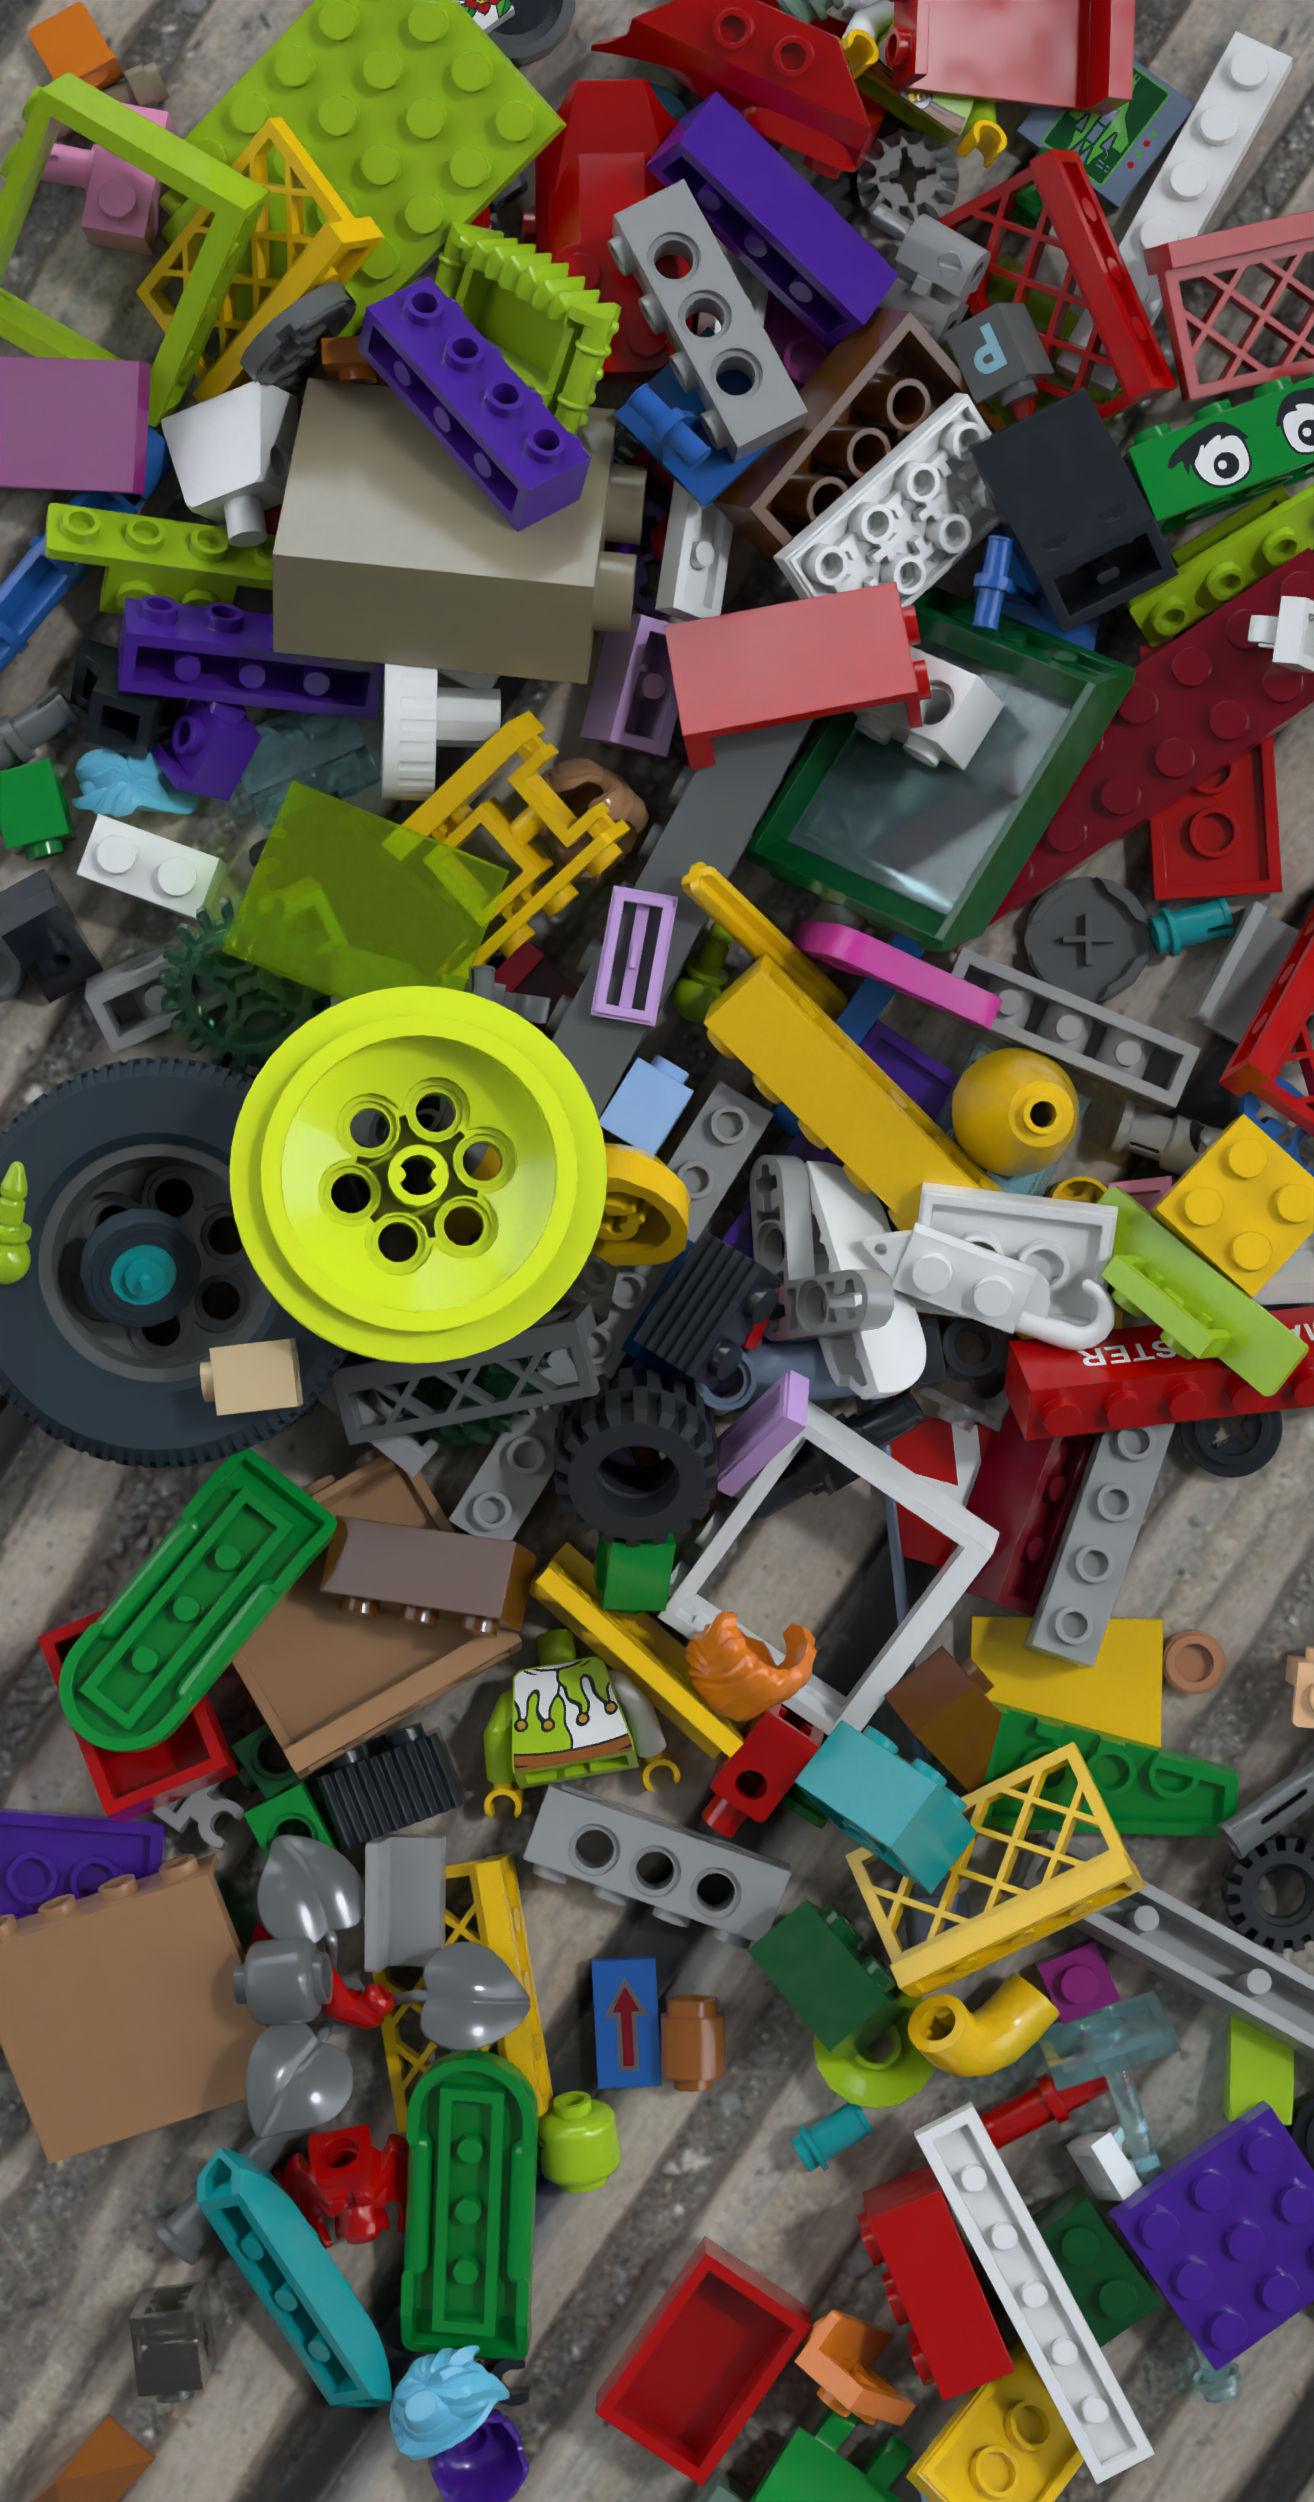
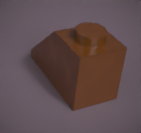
M942 1645L887 1692L884 1697L912 1733L970 1793L983 1786L1002 1718V1713L986 1695L994 1687V1684L970 1657L959 1664Z

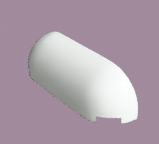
M807 1161L805 1166L808 1171L815 1275L848 1269L882 1270L888 1275L863 1245L865 1236L891 1232L887 1216L878 1198L873 1192L870 1194L861 1192L848 1179L842 1167L827 1162ZM884 1244L876 1245L880 1250L887 1249ZM893 1289L895 1298L892 1316L887 1324L879 1329L818 1338L827 1368L837 1386H848L861 1399H882L906 1390L919 1379L926 1363V1342L911 1295ZM824 1295L823 1300L824 1316H826L827 1312L826 1295ZM854 1295L856 1307L858 1304H862V1295Z

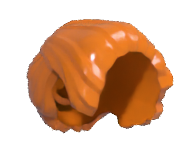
M722 1611L711 1624L705 1625L702 1631L696 1633L690 1639L688 1646L685 1647V1663L689 1667L687 1675L692 1681L691 1686L698 1697L715 1714L737 1722L748 1721L789 1700L810 1680L817 1650L814 1647L815 1638L809 1629L794 1623L789 1625L783 1632V1639L787 1646L784 1661L777 1666L763 1641L748 1637L741 1629L737 1628V1613Z

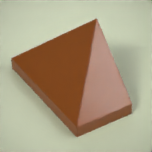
M108 2414L29 2502H117L154 2461L156 2456Z

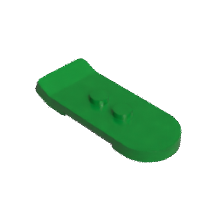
M246 1449L230 1456L210 1476L184 1508L181 1518L96 1623L91 1624L65 1658L59 1679V1695L65 1716L75 1731L88 1742L98 1747L121 1753L144 1751L168 1739L184 1722L307 1567L329 1545L338 1523L334 1515L253 1450Z
M458 2051L438 2059L421 2075L409 2101L406 2133L408 2163L404 2272L401 2281V2337L404 2347L415 2352L438 2353L443 2348L460 2349L467 2345H478L480 2351L473 2357L521 2360L525 2359L528 2354L532 2336L531 2302L539 2108L533 2087L522 2071L507 2059L487 2051Z

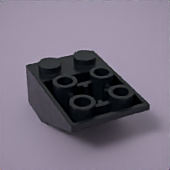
M1084 387L968 446L1007 537L1016 541L1013 547L1014 553L1043 618L1063 634L1178 575L1156 520Z

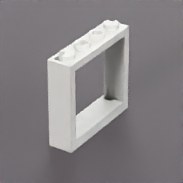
M808 1400L806 1428L733 1495L738 1500L726 1517L718 1511H714L694 1540L703 1549L691 1566L680 1559L673 1568L666 1611H660L658 1618L688 1639H691L696 1633L702 1631L705 1625L711 1624L715 1617L722 1612L696 1593L806 1439H808L959 1544L847 1697L811 1673V1678L807 1684L789 1700L782 1702V1704L829 1736L841 1720L859 1732L862 1731L885 1700L884 1695L896 1685L991 1557L1000 1532ZM736 1622L737 1628L741 1629L746 1636L765 1643L777 1666L784 1661L786 1655Z

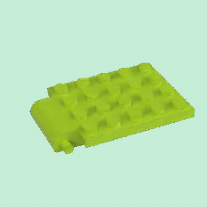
M315 0L183 140L231 167L266 120L281 116L355 218L370 216L385 237L344 286L357 305L351 321L337 337H351L361 334L367 306L408 287L444 251L452 223L470 224L567 124L457 0ZM274 145L267 154L268 183L285 184V159ZM173 188L168 190L158 202L171 217L161 232V236L170 246L201 207L200 204L188 199V197ZM269 193V230L286 231V195ZM304 196L305 233L317 234L328 218L313 197ZM207 234L198 242L199 252ZM251 239L236 273L252 274ZM269 240L270 277L282 278L288 270L287 242ZM236 283L237 319L248 320L254 313L253 285ZM318 344L313 348L315 354L311 356L312 360L304 366L312 362L322 351Z

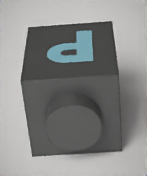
M996 303L944 333L976 404L1001 403L1003 409L1017 406L1037 395L1038 389L1035 384L1055 373L1024 303Z

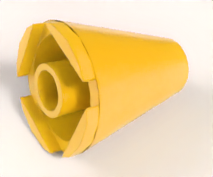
M1005 1048L983 1055L964 1071L952 1094V1121L957 1143L975 1163L996 1174L1025 1176L1046 1169L1065 1153L1077 1130L1079 1103L1071 1079L1057 1062L1035 1050Z

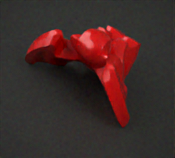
M368 2124L308 2136L310 2162L299 2152L290 2159L284 2173L278 2168L272 2169L273 2177L290 2195L308 2224L314 2228L318 2234L319 2241L325 2249L332 2247L333 2242L330 2228L323 2215L328 2218L335 2217L336 2239L340 2240L344 2237L348 2244H365L378 2238L381 2229L388 2230L390 2228L389 2219L384 2209V2206L389 2201H395L397 2204V2231L405 2233L408 2142L405 2137L399 2134H389L387 2143L381 2151L372 2146L371 2132Z

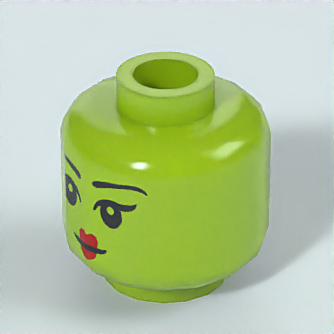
M582 2091L566 2092L553 2099V2106L543 2116L539 2117L537 2155L539 2168L544 2177L557 2184L561 2190L569 2193L594 2191L603 2187L608 2182L609 2176L618 2169L621 2161L617 2119L614 2111L608 2104L591 2099L588 2093Z

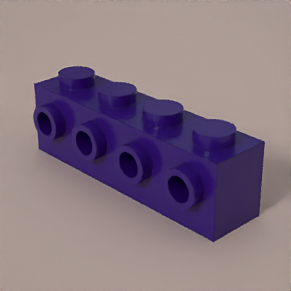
M717 91L680 119L646 165V168L666 188L683 179L685 180L713 234L828 348L866 324L899 276L880 256L876 248L867 243L837 213L832 204L823 198L789 164L788 160L777 152L744 119L742 114L735 107L731 106Z
M427 277L366 307L358 351L517 532L580 500L591 460L584 445L575 434L568 432L551 414L539 393L535 389L527 387L509 367L498 347L491 342H487L468 321L457 301L447 297L430 277Z
M149 595L142 599L125 597L117 654L118 691L376 720L385 670L384 663L273 652V612L271 614L246 612L227 603H211L206 607L178 604L175 600L160 595Z

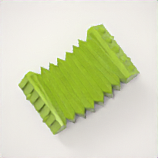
M453 222L444 251L438 256L440 264L434 280L435 284L447 297L457 301L468 321L487 342H491L498 347L509 367L527 387H531L539 393L546 408L568 432L576 435L577 429L585 427L588 423V416L586 414L589 405L596 400L594 390L597 381L603 378L602 366L605 358L611 354L610 342L612 336L619 330L617 321L622 307L614 302L598 303L599 289L584 290V276L568 277L569 263H551L552 254H535V244H518L517 238H503L504 233L501 231Z

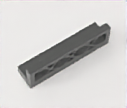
M591 1303L548 1311L531 1327L512 1339L489 1350L465 1358L436 1363L410 1364L387 1362L351 1352L331 1379L349 1445L597 1395L600 1391V1386L587 1342L589 1336L597 1328ZM570 1348L579 1381L557 1385L536 1372L535 1368L544 1353ZM534 1355L528 1366L517 1360L518 1358ZM498 1363L520 1377L512 1393L508 1396L496 1398L473 1384L482 1366ZM471 1368L466 1378L454 1372ZM436 1376L458 1390L448 1408L434 1410L411 1396L421 1378ZM410 1381L404 1391L394 1385ZM527 1382L537 1388V1390L522 1392ZM374 1388L397 1403L387 1420L363 1425L354 1392ZM465 1395L476 1401L460 1405ZM404 1408L414 1413V1415L398 1418Z

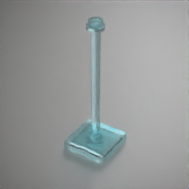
M1151 1991L1096 2010L1064 2025L1061 2022L1052 2024L1037 2042L1057 2091L1105 2076L1137 2176L1144 2187L1163 2173V2169L1129 2068L1181 2051L1174 2026L1155 1991ZM1191 2338L1201 2370L1193 2376L1196 2390L1203 2394L1205 2401L1211 2403L1225 2401L1236 2396L1241 2390L1239 2380L1242 2377L1238 2364L1229 2362L1216 2372Z

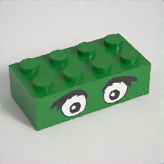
M1314 375L1296 384L1292 383L1290 376L1275 379L1256 388L1253 391L1255 397L1242 405L1232 408L1229 399L1218 401L1193 413L1195 421L1187 424L1185 427L1172 431L1169 423H1163L1148 428L1132 437L1134 444L1125 449L1126 453L1123 460L1149 506L1162 535L1260 498L1281 484L1285 488L1314 477Z

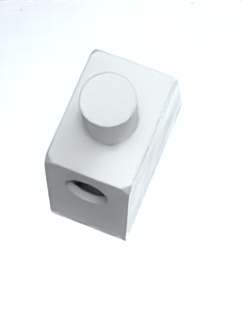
M252 381L161 419L162 430L188 508L192 512L217 523L226 524L229 543L233 546L250 547L266 541L267 530L264 510L282 504L298 429L297 396L272 384L260 385L258 381L256 383Z

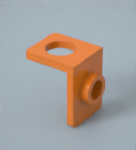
M76 2L34 26L28 32L33 45L53 80L70 72L101 91L125 77L116 56L109 49L88 10L81 2Z

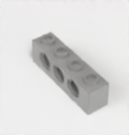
M683 179L614 214L612 227L614 238L607 241L612 258L624 277L633 273L645 295L638 299L642 314L652 332L657 335L664 331L675 351V354L669 357L672 370L686 393L693 389L697 392L706 409V412L700 414L701 423L714 448L720 450L726 447L735 463L803 428L808 410L685 180ZM676 255L688 263L690 272L680 279H668L657 271L655 263L664 256ZM695 313H709L719 321L721 330L711 337H699L688 329L685 321ZM727 370H738L750 379L752 388L743 395H729L719 387L716 378Z
M307 878L87 978L85 999L114 1054L330 956L331 948L337 946L348 948L345 929L328 893L311 878Z
M964 947L957 953L949 973L1000 997L1003 1000L990 1030L971 1025L936 1008L933 1009V1012L1018 1048H1027L1043 1053L1060 1066L1166 1111L1176 1108L1201 1048Z
M1175 1423L1095 1432V1436H1097L1022 1648L1081 1669L1094 1666Z
M562 1782L548 1784L523 1856L524 1860L534 1863L532 1872L540 1877L561 1884H568L570 1876L595 1884L592 1893L604 1900L628 1906L630 1898L654 1905L652 1914L661 1920L682 1927H688L691 1919L715 1927L713 1937L730 1945L745 1949L749 1948L751 1940L759 1941L772 1929L791 1875L790 1864ZM599 1830L610 1837L614 1848L606 1859L596 1862L589 1861L578 1852L576 1842L579 1837L587 1831ZM649 1852H661L671 1859L674 1869L666 1880L659 1883L648 1882L637 1871L636 1866L639 1859ZM719 1873L731 1880L734 1889L731 1896L725 1902L710 1904L698 1895L697 1886L706 1875Z

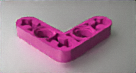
M801 920L792 939V943L811 962L840 973L867 976L957 1019L985 1030L991 1029L1003 1002L1000 997L869 935L841 924Z

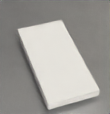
M955 393L861 479L794 537L789 544L773 556L800 600L896 582L901 607L910 606L1001 523L968 449V446L992 434L968 394Z

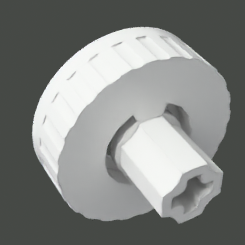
M385 664L382 698L381 799L426 801L432 796L435 789L436 747L481 748L500 729V689L437 687L438 669Z

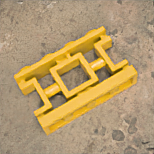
M530 711L514 718L500 728L380 845V847L405 867L435 838L439 845L421 862L443 886L436 895L455 911L462 907L480 929L495 921L501 914L507 920L498 931L457 968L451 961L469 945L465 940L435 974V983L438 987H440L442 975L468 979L467 969L469 967L487 965L500 951L508 959L526 941H530L536 935V932L529 925L543 911L550 919L553 918L578 896L579 892L572 884L581 875L588 871L593 878L597 877L623 853L616 843L631 829L623 819L615 823L607 815L611 810L603 801L589 809L578 819L538 774L559 751L551 742L546 745L540 739V736L546 729ZM521 756L525 762L507 778V781L529 806L514 819L494 796L480 804L473 811L469 804L509 765ZM547 825L568 848L589 833L594 840L549 883L541 888L536 881L554 863L532 838ZM482 826L491 833L524 871L494 900L487 895L452 855Z

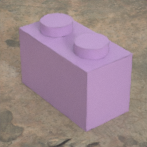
M631 614L629 634L606 632L580 737L635 753L667 757L678 715V705L664 626L671 625L672 623L645 615Z

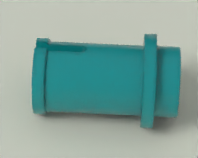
M1223 897L1216 898L1215 901L1173 912L1168 907L1160 908L1157 916L1148 919L1151 941L1158 955L1168 952L1171 957H1176L1180 955L1181 948L1223 937L1229 938L1234 935L1232 925L1227 926L1233 923L1229 906Z
M848 2102L807 2129H805L803 2124L799 2125L797 2128L800 2133L789 2140L809 2172H812L819 2166L825 2171L829 2168L826 2163L827 2161L868 2135L875 2134V2131L859 2105Z

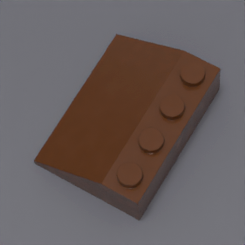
M877 307L863 327L837 344L798 392L808 410L804 427L778 440L712 503L752 546L779 567L773 558L774 555L789 544L794 537L955 393L968 394L992 434L1007 427V425L988 403H975L962 372L910 311Z

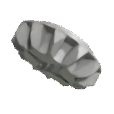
M900 128L893 135L875 140L866 159L859 168L857 178L859 198L870 216H872L875 208L882 203L913 222L923 213L937 220L949 212L956 200L959 188V170L949 147L934 139L928 131L922 133L907 132ZM908 157V163L912 164L914 173H925L926 179H921L916 183L914 203H908V196L904 194L901 184H891L889 181L899 176L902 158Z

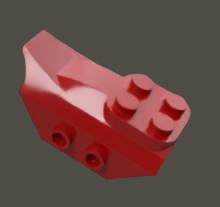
M673 0L632 18L627 34L602 39L592 44L590 51L620 55L664 66L677 80L704 100L717 91L731 106L735 107L742 114L744 119L777 152L780 151L782 145L805 154L802 162L803 165L833 179H838L840 172H855L862 166L887 116L885 108L857 89L849 67V60L846 58L840 43L849 23L827 14L828 18L823 22L818 21L816 18L808 24L782 12L775 0Z
M576 80L571 83L565 99L556 111L567 126L535 157L536 211H523L524 244H535L536 254L551 253V263H569L568 277L584 276V290H600L598 303L614 302L622 307L617 321L619 330L612 336L610 342L611 354L604 360L602 366L604 375L597 383L649 382L670 362L669 357L675 354V351L664 331L655 335L650 329L638 303V299L645 295L633 273L627 277L621 274L612 258L607 241L614 238L612 235L614 214L666 188L646 168V165L679 121L675 120L662 106L648 80ZM676 255L664 256L655 263L657 271L668 279H680L690 272L688 263ZM691 315L685 322L688 329L692 332Z

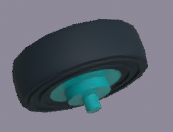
M130 1209L110 1216L92 1231L82 1249L80 1276L89 1301L107 1319L127 1327H150L172 1319L189 1305L199 1287L202 1262L193 1236L175 1217L156 1209Z

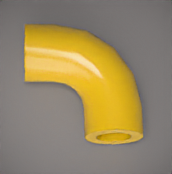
M1012 1972L993 1996L980 2008L969 2012L958 1998L949 1994H937L925 1999L914 2009L909 2018L907 2030L913 2045L935 2067L957 2078L991 2075L1016 2062L1042 2037L1060 2015V2012L1040 1991L1025 1979Z

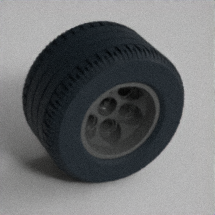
M146 1057L128 1059L124 1063L118 1061L101 1065L98 1070L92 1068L75 1075L72 1081L67 1079L50 1089L48 1095L43 1093L27 1105L29 1110L26 1112L21 1111L7 1125L9 1128L7 1132L2 1131L0 1133V1188L10 1165L15 1161L21 1162L25 1169L28 1184L27 1196L24 1198L26 1205L23 1222L32 1229L31 1238L26 1241L31 1253V1263L27 1273L15 1283L0 1285V1392L12 1406L17 1404L20 1407L18 1412L33 1425L38 1423L41 1431L55 1440H63L64 1445L81 1453L86 1451L89 1453V1456L107 1462L113 1460L116 1464L133 1467L140 1465L144 1468H178L220 1460L272 1438L305 1416L307 1411L313 1409L320 1402L318 1400L319 1396L330 1384L337 1369L351 1353L317 1336L292 1317L266 1289L255 1272L244 1247L237 1253L228 1255L221 1252L214 1243L213 1234L217 1224L224 1218L234 1217L229 1173L231 1145L240 1111L255 1079L222 1066L185 1058L156 1057L151 1059ZM344 1176L338 1179L331 1189V1198L334 1205L346 1213H357L368 1205L365 1194L361 1192V1184L356 1176ZM181 1179L191 1187L194 1200L192 1207L187 1213L175 1218L193 1236L202 1262L199 1287L189 1305L177 1314L181 1327L179 1337L169 1346H163L151 1338L148 1327H127L109 1320L89 1301L80 1276L82 1249L92 1231L102 1224L105 1214L111 1208L121 1206L127 1210L156 1209L168 1214L161 1204L162 1190L169 1182ZM219 1282L232 1284L240 1296V1306L237 1312L228 1319H220L214 1316L207 1305V1295L210 1289ZM296 1338L303 1405L217 1416L216 1403H205L201 1387L200 1363L211 1362L209 1348Z

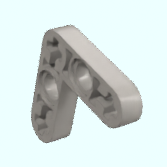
M763 1155L758 1158L753 1165L750 1175L754 1261L782 1280L781 1287L778 1288L780 1293L776 1306L769 1317L763 1335L771 1341H806L874 1330L885 1326L892 1316L895 1295L888 1275L882 1270L848 1269L815 1275L808 1171L804 1162L798 1156ZM783 1237H784V1243H785V1254H784V1258H783V1255H782V1240H783ZM824 1295H826L827 1301L826 1316H824L823 1311ZM854 1295H862V1304H858L855 1307Z

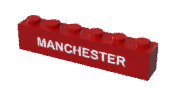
M1314 1306L1268 1311L1309 1347L1308 1353L1273 1396H1263L1218 1357L1198 1359L1194 1356L1191 1360L1180 1356L1161 1340L1160 1335L1164 1329L1158 1324L1112 1329L1107 1338L1095 1347L1080 1351L1062 1349L1035 1338L1007 1341L1009 1342L1004 1391L1025 1441L1314 1406Z

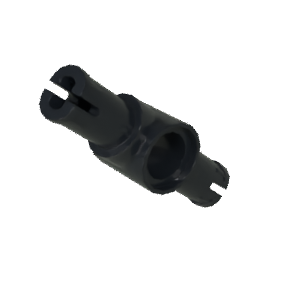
M910 1390L901 1392L861 1416L853 1413L846 1418L845 1414L841 1413L834 1417L880 1450L927 1421L923 1410ZM806 1439L758 1506L756 1512L762 1520H765L810 1492L817 1496L825 1491L826 1495L830 1496L861 1476Z

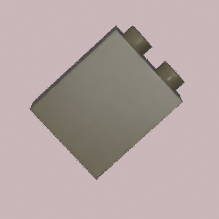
M308 378L272 554L273 652L587 684L594 631L629 634L637 555L605 552L606 542L640 545L648 467L614 463L617 423L614 414L617 410L589 407L586 414L588 416L587 425L577 429L576 436L580 439L587 454L591 457L580 500L517 532L390 386Z

